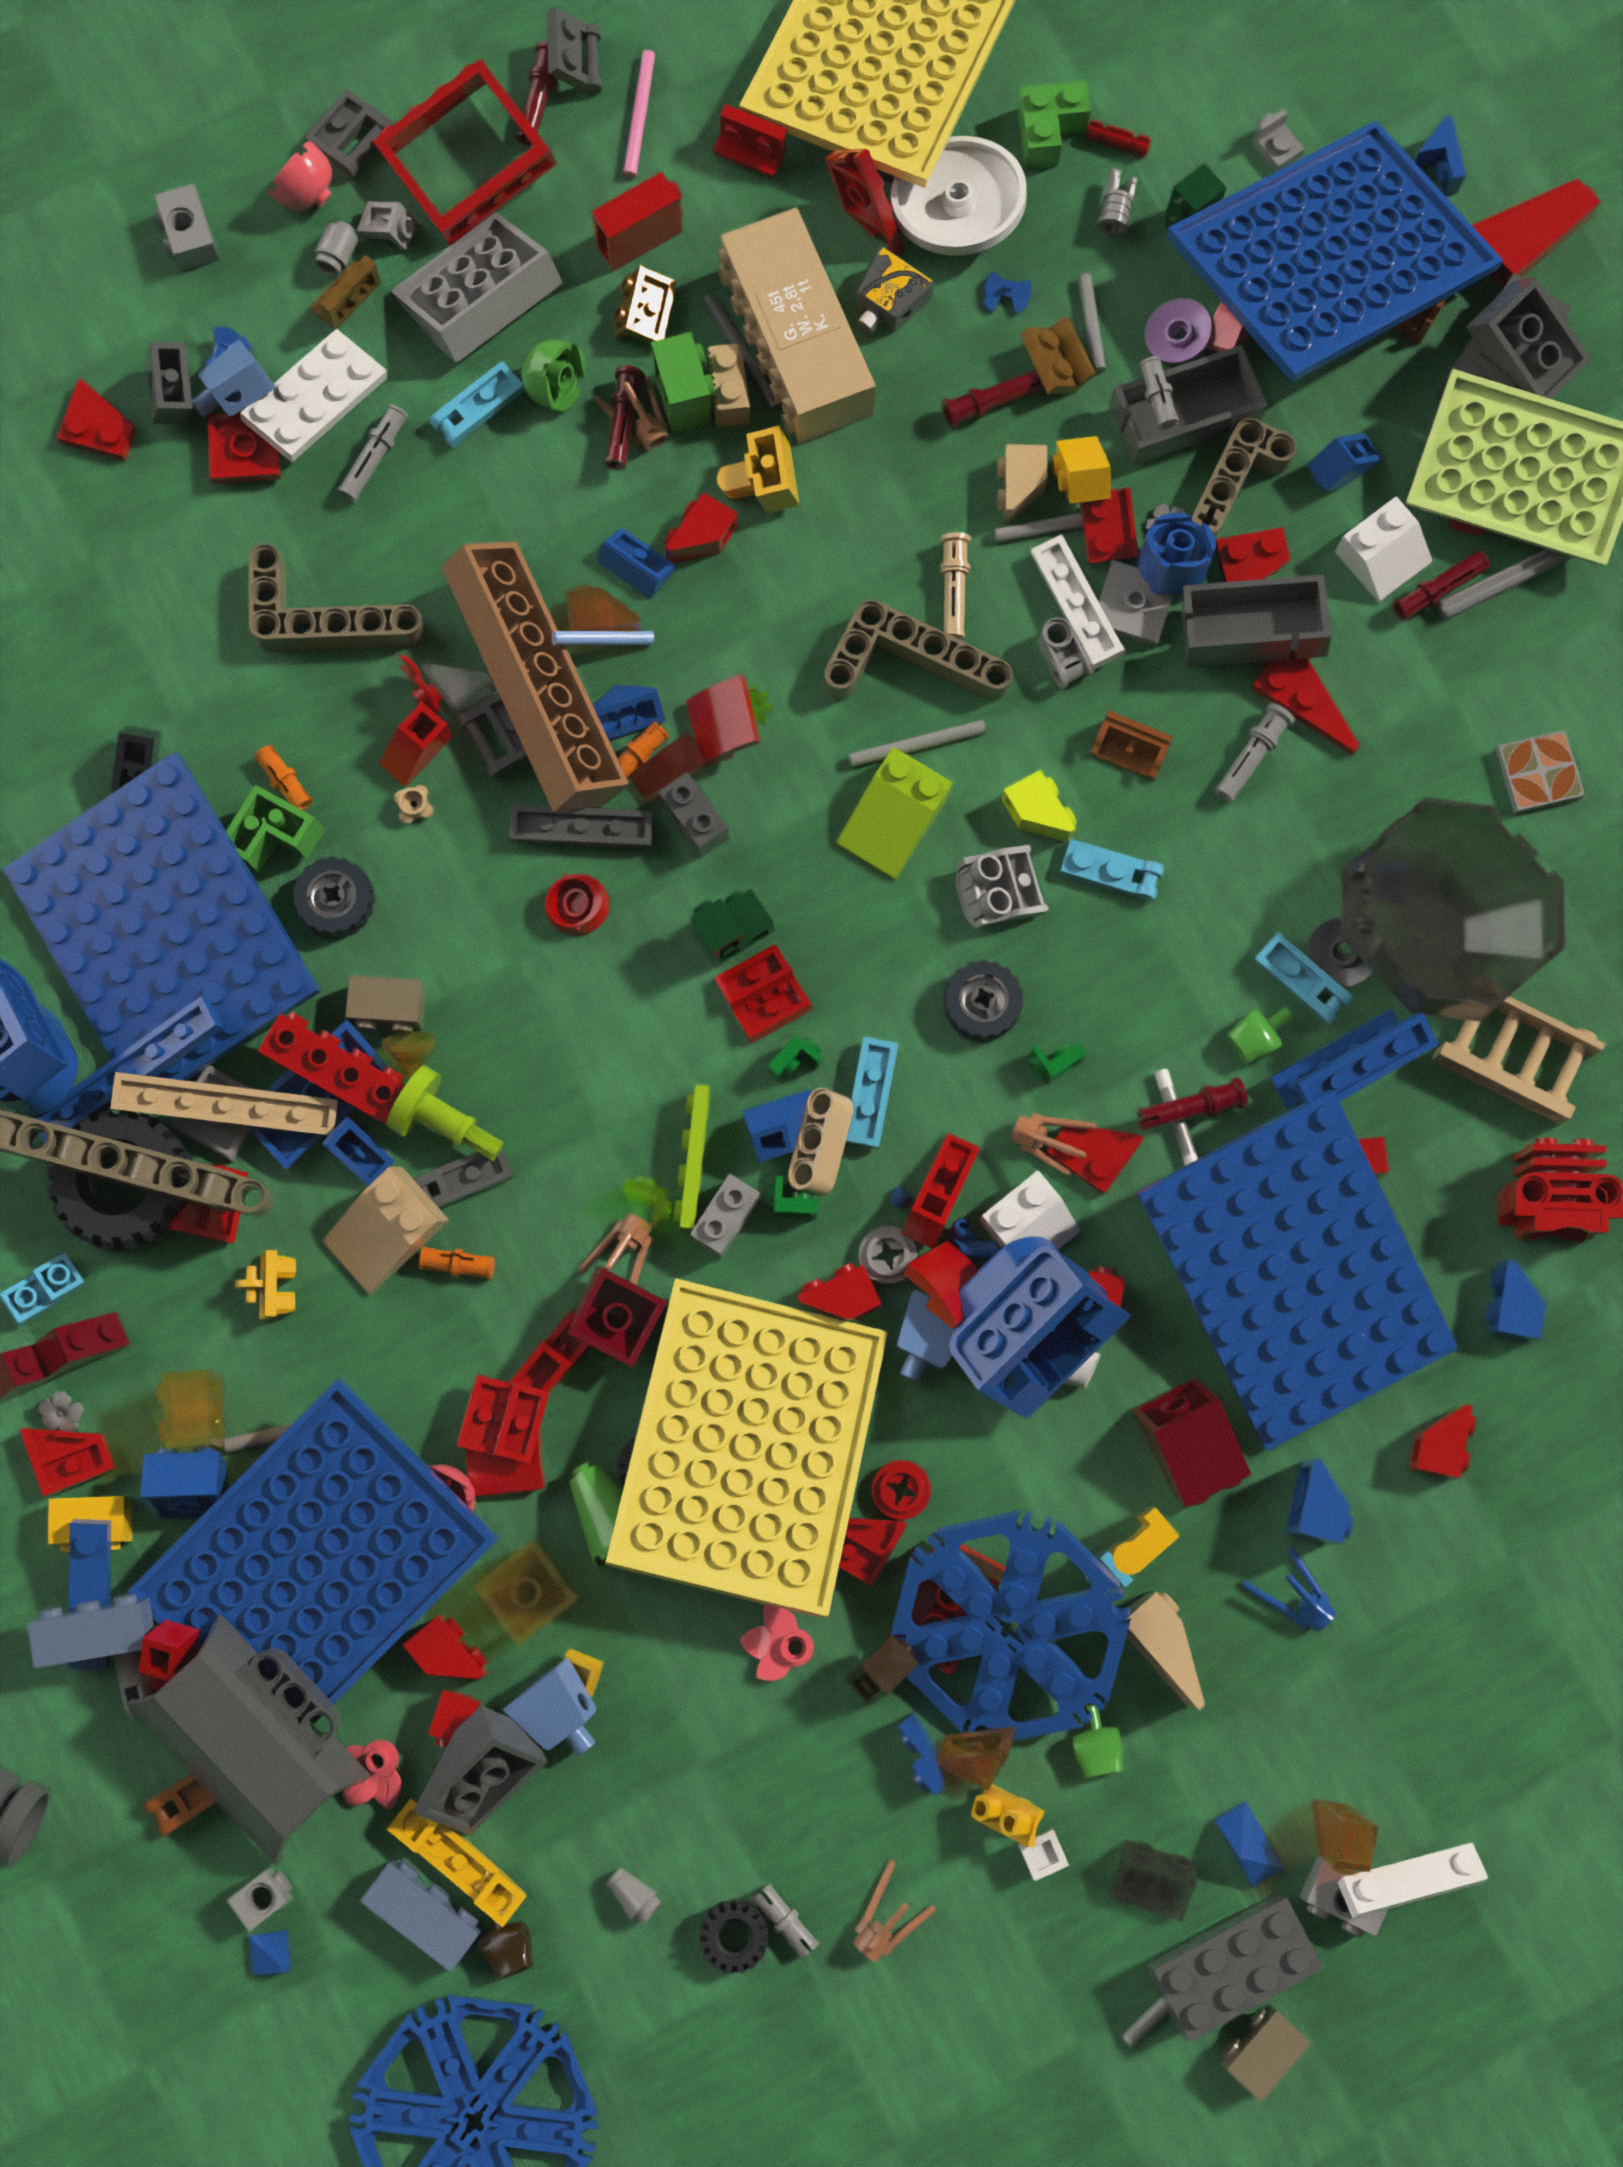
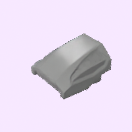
M1030 845L1001 848L980 855L964 857L957 862L956 888L964 916L976 929L1003 921L1035 917L1049 911L1048 905H1044L1029 854L1032 852Z

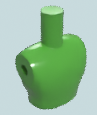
M1285 1007L1267 1019L1260 1011L1255 1009L1238 1021L1234 1028L1226 1034V1038L1242 1061L1249 1065L1256 1060L1265 1058L1282 1046L1281 1039L1276 1031L1291 1021L1293 1016Z
M1095 1705L1086 1706L1085 1708L1092 1714L1091 1720L1086 1723L1087 1730L1072 1737L1077 1762L1082 1768L1084 1778L1089 1779L1123 1772V1747L1119 1728L1102 1727L1098 1708Z

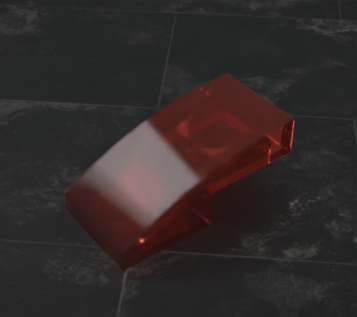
M686 733L651 757L629 777L648 806L659 800L658 791L686 772L689 775L694 774L705 767L707 761L690 735Z

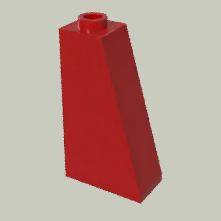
M1577 178L1473 224L1472 226L1503 259L1499 270L1489 274V276L1503 289L1513 273L1523 278L1592 218L1601 203L1596 197L1595 192Z

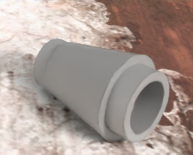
M623 1867L606 1883L631 1922L636 1920L641 1926L662 1905V1902L657 1898L658 1892L627 1872Z

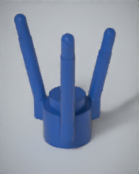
M1292 1546L1287 1548V1552L1313 1591L1308 1593L1291 1574L1286 1575V1580L1302 1597V1600L1297 1605L1300 1613H1297L1245 1580L1241 1582L1243 1588L1293 1619L1302 1629L1309 1625L1315 1632H1318L1327 1626L1336 1615V1610L1329 1604L1331 1599L1321 1590Z

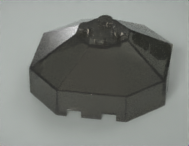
M1425 797L1412 810L1385 829L1367 850L1341 870V937L1411 1013L1422 1012L1425 1015L1481 1021L1566 948L1564 880L1555 871L1549 874L1537 862L1535 858L1539 855L1538 852L1520 833L1514 837L1500 822L1504 816L1495 806Z

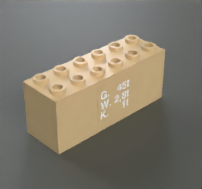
M793 208L720 235L721 250L717 251L721 265L718 267L720 280L724 287L729 286L733 296L730 297L733 310L737 317L742 315L746 324L743 326L745 338L749 346L755 345L757 349L756 362L762 375L767 374L771 384L768 385L770 394L774 395L775 405L781 403L784 412L781 418L787 434L793 433L797 444L872 417L876 385L798 208Z

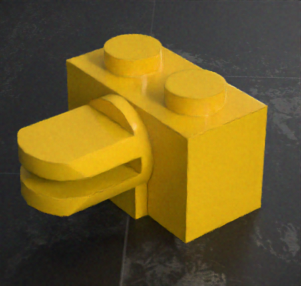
M780 426L746 434L749 453L744 454L745 461L723 466L717 474V482L723 493L730 500L755 494L766 513L799 506L791 446Z

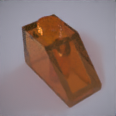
M581 585L571 591H566L570 631H641L639 615L601 587L594 588L591 585Z
M1314 1799L1312 1808L1320 1856L1332 1865V1870L1341 1874L1354 1875L1355 1870L1370 1872L1379 1827L1349 1804Z

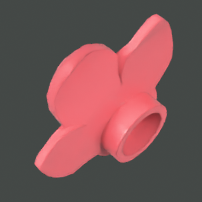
M765 1605L763 1609L765 1626H758L747 1631L741 1636L740 1642L750 1655L760 1659L756 1674L757 1678L775 1681L785 1677L792 1666L797 1667L807 1663L813 1655L814 1644L807 1632L798 1629L793 1613L786 1609ZM793 1640H798L802 1643L803 1649L798 1655H793L788 1650V1644Z
M383 1739L374 1740L366 1746H348L346 1749L371 1776L364 1783L342 1790L346 1804L357 1806L368 1802L374 1797L384 1809L390 1810L397 1803L402 1791V1780L396 1771L399 1763L396 1747ZM374 1754L382 1756L384 1761L382 1766L375 1762Z

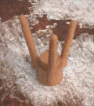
M645 376L644 383L655 418L651 413H646L629 382H624L623 387L640 416L634 424L637 429L635 431L631 429V439L637 448L643 445L645 450L648 451L655 449L668 439L667 431L669 427L663 418L649 376ZM595 396L594 401L613 419L614 410L599 396Z
M1033 1113L1031 1118L1021 1115L1015 1124L1012 1142L1020 1144L1022 1151L1036 1156L1063 1174L1070 1175L1071 1170L1038 1148L1045 1144L1082 1159L1086 1157V1153L1046 1137L1048 1128L1043 1125L1091 1130L1096 1129L1097 1125L1093 1122L1045 1117L1037 1113Z
M628 1213L623 1221L618 1220L609 1235L580 1265L579 1272H585L616 1239L619 1244L607 1261L605 1269H612L626 1247L635 1251L637 1246H639L629 1282L637 1285L646 1252L653 1241L648 1236L653 1228L652 1225L639 1216Z
M893 1860L888 1862L862 1920L854 1929L859 1935L853 1944L861 1953L875 1963L883 1954L888 1956L898 1943L920 1926L936 1910L935 1906H929L894 1936L890 1931L908 1910L909 1906L907 1903H903L884 1926L876 1920L872 1925L869 1924L895 1867Z

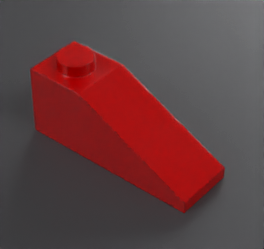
M950 1133L947 1134L901 1232L902 1235L934 1249L980 1147Z

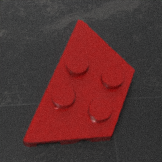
M866 148L834 150L825 158V162L844 211L853 220L858 222L873 239L878 234H881L886 240L888 250L899 256L905 251L892 215L893 207L883 190V179L876 171L870 151Z

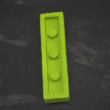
M695 1084L694 1094H687L685 1115L692 1116L691 1128L684 1129L682 1137V1150L688 1151L687 1164H680L678 1174V1186H684L683 1201L676 1200L674 1210V1222H680L681 1232L691 1233L697 1221L710 1101L709 1085Z

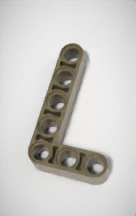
M269 543L258 544L250 551L249 628L255 641L262 649L267 651L408 647L417 645L423 640L425 636L424 623L419 611L412 605L286 608V567L279 551ZM266 560L275 561L270 568H260ZM275 593V596L270 601H260L264 594ZM405 621L416 622L415 626L410 630L400 629L401 624ZM371 622L381 623L380 627L375 631L365 630V627ZM337 623L346 624L342 631L337 633L330 632L333 625ZM269 625L275 626L272 633L268 635L260 634L264 627ZM300 625H311L307 632L303 634L295 633V630Z
M872 599L863 601L856 608L824 673V690L827 695L835 700H845L854 692L876 647H879L990 700H1000L1006 696L1013 676L1010 665L1004 660ZM866 616H874L879 622L875 625H867L862 619ZM900 630L906 631L910 638L899 640L894 637L893 633ZM851 645H857L863 648L864 652L859 655H852L846 649ZM934 645L940 648L942 652L938 655H930L924 648ZM959 660H966L973 667L969 670H962L955 663ZM835 675H844L849 681L844 685H838L832 682L831 678ZM998 675L1004 680V683L1000 685L991 684L987 677Z

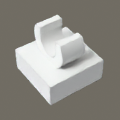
M1052 1828L1036 1835L1034 1847H1026L1018 1843L1034 1881L1069 1866Z

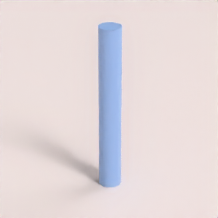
M553 631L551 640L553 645H652L654 635L652 631Z

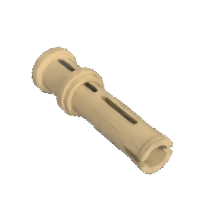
M951 532L940 537V544L944 546L943 563L940 564L941 575L945 577L944 632L959 640H963L965 638V577L969 575L971 565L967 563V546L971 544V536L965 533ZM954 594H955V616H954Z

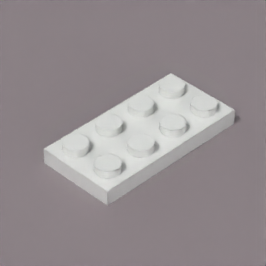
M336 329L274 383L275 389L246 407L240 413L241 421L290 462H294L387 379V370Z

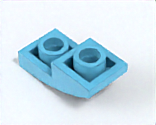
M64 1252L32 1270L31 1276L1 1292L0 1299L18 1327L72 1294L84 1285V1280Z

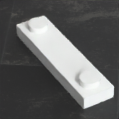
M1062 534L1031 549V556L1065 619L1072 625L1079 642L1089 655L1093 668L1096 669L1123 656L1124 648Z
M1473 1843L1345 1876L1337 1883L1352 1919L1476 1886L1484 1883L1488 1876Z

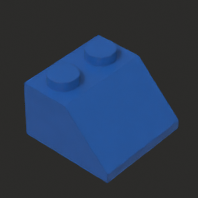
M208 1447L195 1448L193 1452L179 1453L177 1450L165 1448L157 1450L156 1453L144 1454L140 1497L156 1521L199 1519L229 1489L227 1464L220 1451Z
M1310 1459L1300 1462L1284 1534L1325 1545L1343 1544V1539L1349 1538L1353 1526V1516H1349V1503L1322 1460Z

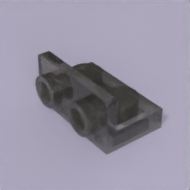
M1125 1840L1122 1846V1858L1112 1881L1109 1897L1182 1921L1197 1884L1196 1864L1180 1854L1170 1855L1154 1849L1147 1843Z

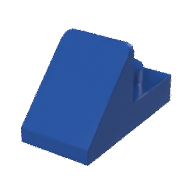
M1452 115L1444 117L1420 149L1415 159V163L1419 168L1436 165V179L1438 183H1442L1444 195L1458 193L1466 177Z

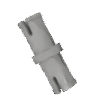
M1159 356L1148 357L1142 360L1139 365L1147 388L1145 397L1147 402L1152 405L1157 428L1159 430L1170 429L1179 423V418L1176 415L1171 398L1173 389L1171 384L1166 381L1161 358Z
M769 1883L762 1890L771 1900V1903L769 1904L759 1892L752 1898V1901L758 1905L774 1924L772 1929L775 1933H781L797 1952L799 1958L803 1959L809 1954V1951L800 1942V1939H803L812 1950L820 1942L814 1938L797 1918L799 1915L795 1908L790 1909L772 1887V1884Z

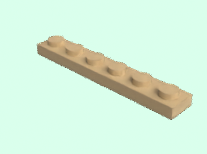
M115 1072L110 1109L330 1135L335 1128L338 1100Z

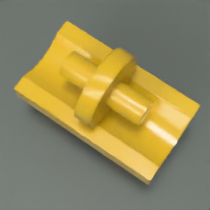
M266 1250L265 1253L260 1254V1280L257 1279V1266H246V1279L235 1281V1289L246 1290L245 1303H257V1290H259V1320H270L276 1317V1315L289 1314L295 1311V1292H277V1279L295 1278L296 1259L277 1256V1250Z
M985 1784L983 1794L975 1798L971 1817L1026 1847H1034L1036 1843V1829L1043 1818L1045 1810L1033 1805L1029 1800L1022 1797L1019 1798L994 1784Z

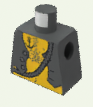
M882 246L857 292L856 306L863 313L856 321V325L868 335H872L880 324L892 332L898 331L931 301L935 282Z

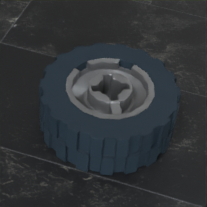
M334 856L323 860L320 858L315 860V863L312 865L308 864L304 868L303 873L298 875L296 886H293V904L298 916L314 934L318 936L323 935L327 939L336 937L343 939L347 938L350 934L358 933L362 926H366L370 915L372 916L374 911L373 903H375V896L369 879L357 864H352L348 859L342 857L337 859ZM331 893H338L341 900L339 902H328V897Z
M980 960L975 963L973 961L967 963L965 967H960L956 970L955 975L951 976L948 981L943 999L946 1020H949L951 1028L954 1031L957 1030L960 1036L965 1039L966 1037L973 1039L972 1041L990 1042L997 1037L1005 1036L1006 1032L1014 1027L1022 1010L1023 991L1019 987V980L1011 974L1010 969L1000 966V963L995 961L992 963L987 962V960ZM986 996L989 999L988 1007L985 1008L980 1003L976 1004L977 997Z

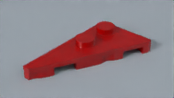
M1291 653L1289 660L1269 661L1251 689L1271 703L1282 706L1294 718L1352 756L1360 744L1309 659H1296L1295 653Z

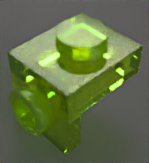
M636 1175L634 1180L625 1178L621 1191L623 1199L654 1207L650 1224L653 1229L658 1230L661 1221H668L673 1201L667 1200L668 1189L655 1186L656 1181L644 1176Z

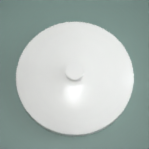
M953 136L949 138L926 188L896 176L894 177L891 189L893 215L902 233L914 244L925 250L953 256L981 252L1004 240L1019 224L1027 201L1025 175L1016 158L997 143L973 136Z

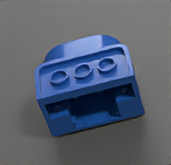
M0 958V1102L23 1115L43 1114L61 1103L72 1089L78 1072L77 1054L58 1017L38 1002L24 976Z
M1038 1236L1023 1237L1002 1247L960 1289L959 1296L964 1320L951 1336L950 1351L979 1392L1021 1417L1028 1419L1130 1318V1315L1107 1298V1292L1104 1288L1094 1281L1085 1269L1060 1253L1051 1241Z

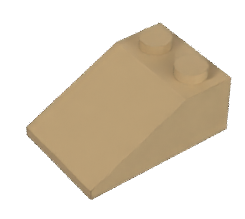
M389 1166L360 1194L323 1239V1242L370 1295L450 1220L403 1167Z
M1145 1592L1129 1607L1130 1614L1125 1619L1131 1618L1127 1637L1188 1708L1200 1711L1205 1706L1183 1622L1176 1614L1180 1608L1166 1593Z

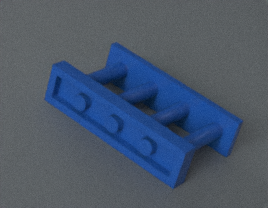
M1388 1009L1269 1078L1285 1109L1294 1106L1302 1100L1305 1103L1328 1090L1335 1091L1340 1102L1439 1044L1424 1013L1416 1012L1399 1022L1394 1010Z

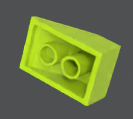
M893 746L871 780L838 838L836 845L896 881L949 799L953 782Z

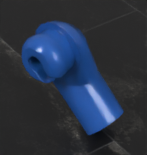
M956 1220L950 1228L949 1235L953 1244L963 1254L970 1258L990 1259L997 1252V1242L978 1240L970 1229L971 1224L967 1220Z

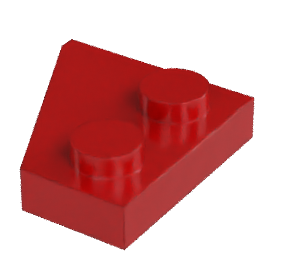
M1283 527L1216 539L1215 551L1223 582L1267 579L1270 575L1277 573L1285 567L1291 559Z
M1063 1127L1055 1140L1084 1151L1086 1157L1082 1159L1052 1147L1048 1148L1046 1154L1069 1168L1074 1175L1104 1195L1142 1143L1144 1137L1138 1134L1102 1128L1091 1130Z
M210 1165L243 1177H248V1173L222 1165ZM185 1201L171 1221L169 1229L222 1243L234 1244L240 1214L231 1211L225 1212Z
M32 1428L20 1429L43 1497H49L117 1469L104 1434Z

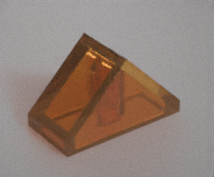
M1011 1726L946 1735L936 1762L940 1768L988 1791L1008 1757L1016 1731Z

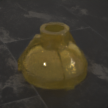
M427 1031L395 1034L383 1039L382 1046L398 1068L402 1067V1074L404 1076H413L433 1053L436 1046V1036Z

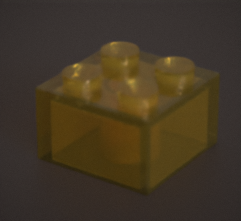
M208 1369L162 1373V1383L157 1384V1400L159 1405H163L164 1420L159 1421V1438L161 1443H165V1449L177 1450L181 1453L193 1452L195 1448L200 1447L225 1449L222 1375Z
M535 1539L524 1545L473 1586L518 1647L523 1646L581 1600L565 1576Z

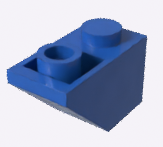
M811 1089L742 1111L749 1138L759 1163L794 1152L806 1102L812 1093Z
M1507 1259L1499 1263L1498 1267H1494L1491 1274L1490 1287L1494 1289L1493 1303L1488 1304L1485 1313V1323L1489 1324L1488 1334L1530 1343L1540 1340L1546 1302L1517 1262Z

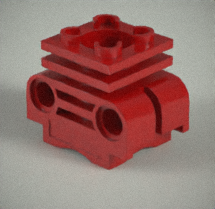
M1537 1138L1535 1143L1525 1145L1524 1149L1513 1155V1162H1525L1513 1169V1176L1521 1177L1502 1187L1497 1194V1225L1515 1226V1240H1536L1551 1236L1567 1241L1588 1242L1593 1239L1595 1234L1604 1235L1609 1233V1219H1623V1183L1614 1175L1594 1174L1607 1167L1606 1159H1594L1606 1153V1145H1594L1593 1139H1573V1144H1557L1556 1138Z

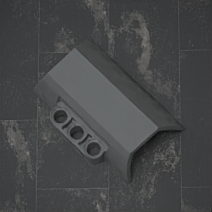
M220 1615L213 1622L203 1646L188 1664L156 1693L141 1699H135L134 1697L126 1704L275 1866L284 1859L282 1852L288 1837L329 1797L351 1786L364 1783L371 1776L334 1736L341 1726L342 1718L340 1711L286 1652L280 1648L272 1647L258 1654L223 1615ZM263 1659H272L277 1664L278 1673L276 1676H268L263 1672L261 1666ZM288 1687H298L303 1692V1703L295 1704L289 1700L287 1695ZM314 1715H324L329 1720V1731L322 1732L315 1728L313 1725Z

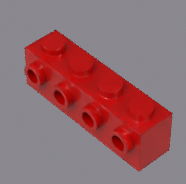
M291 1011L287 1017L279 1014L259 1047L258 1052L386 1124L395 1101L405 1087V1084L402 1083L405 1076L388 1066L385 1067L383 1072L370 1065L373 1060L372 1057L356 1048L353 1049L352 1053L338 1047L342 1040L323 1029L317 1035L306 1028L309 1021Z

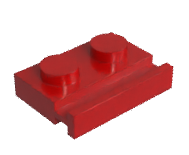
M1130 487L1116 490L1111 489V499L1080 502L1087 564L1139 557Z

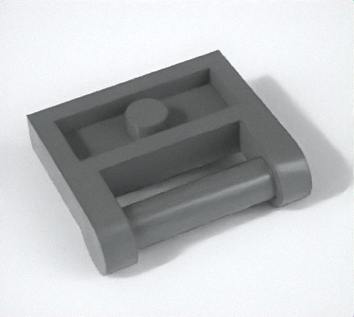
M557 7L547 12L548 74L586 94L600 93L602 91V79L598 76L597 44L601 38L600 26L594 23H584ZM581 41L584 42L585 74L582 72Z
M346 88L304 138L306 142L311 141L317 146L327 159L338 166L345 175L353 178L359 171V164L376 146L373 140L379 136L384 128L394 124L389 118ZM367 122L373 124V128L348 156L345 155L342 151Z
M499 693L465 711L457 718L462 730H467L486 762V771L491 779L503 776L509 769L529 759ZM485 717L490 721L508 754L501 758L498 757L479 725V721Z

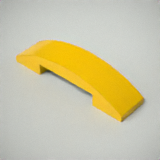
M410 1798L388 1826L387 1830L411 1851L419 1853L474 1900L473 1903L501 1927H504L528 1895L497 1865L454 1829L416 1815L415 1807L418 1802Z

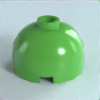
M547 339L539 342L532 347L521 364L522 382L527 395L538 405L551 410L566 411L573 406L581 392L580 388L575 389L579 377L585 378L586 371L585 357L581 348L565 340Z

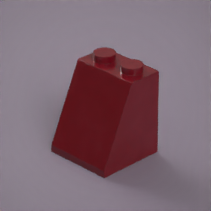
M1195 1377L1130 1409L1172 1493L1186 1508L1203 1504L1209 1499V1496L1223 1489L1234 1488L1241 1483L1242 1479L1251 1475L1220 1399Z

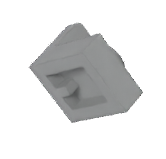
M1284 109L1274 115L1272 113L1265 115L1257 123V129L1252 144L1275 172L1301 157L1305 150L1285 125L1288 113Z
M368 201L357 232L364 239L391 240L400 250H408L415 232L417 220L400 202Z

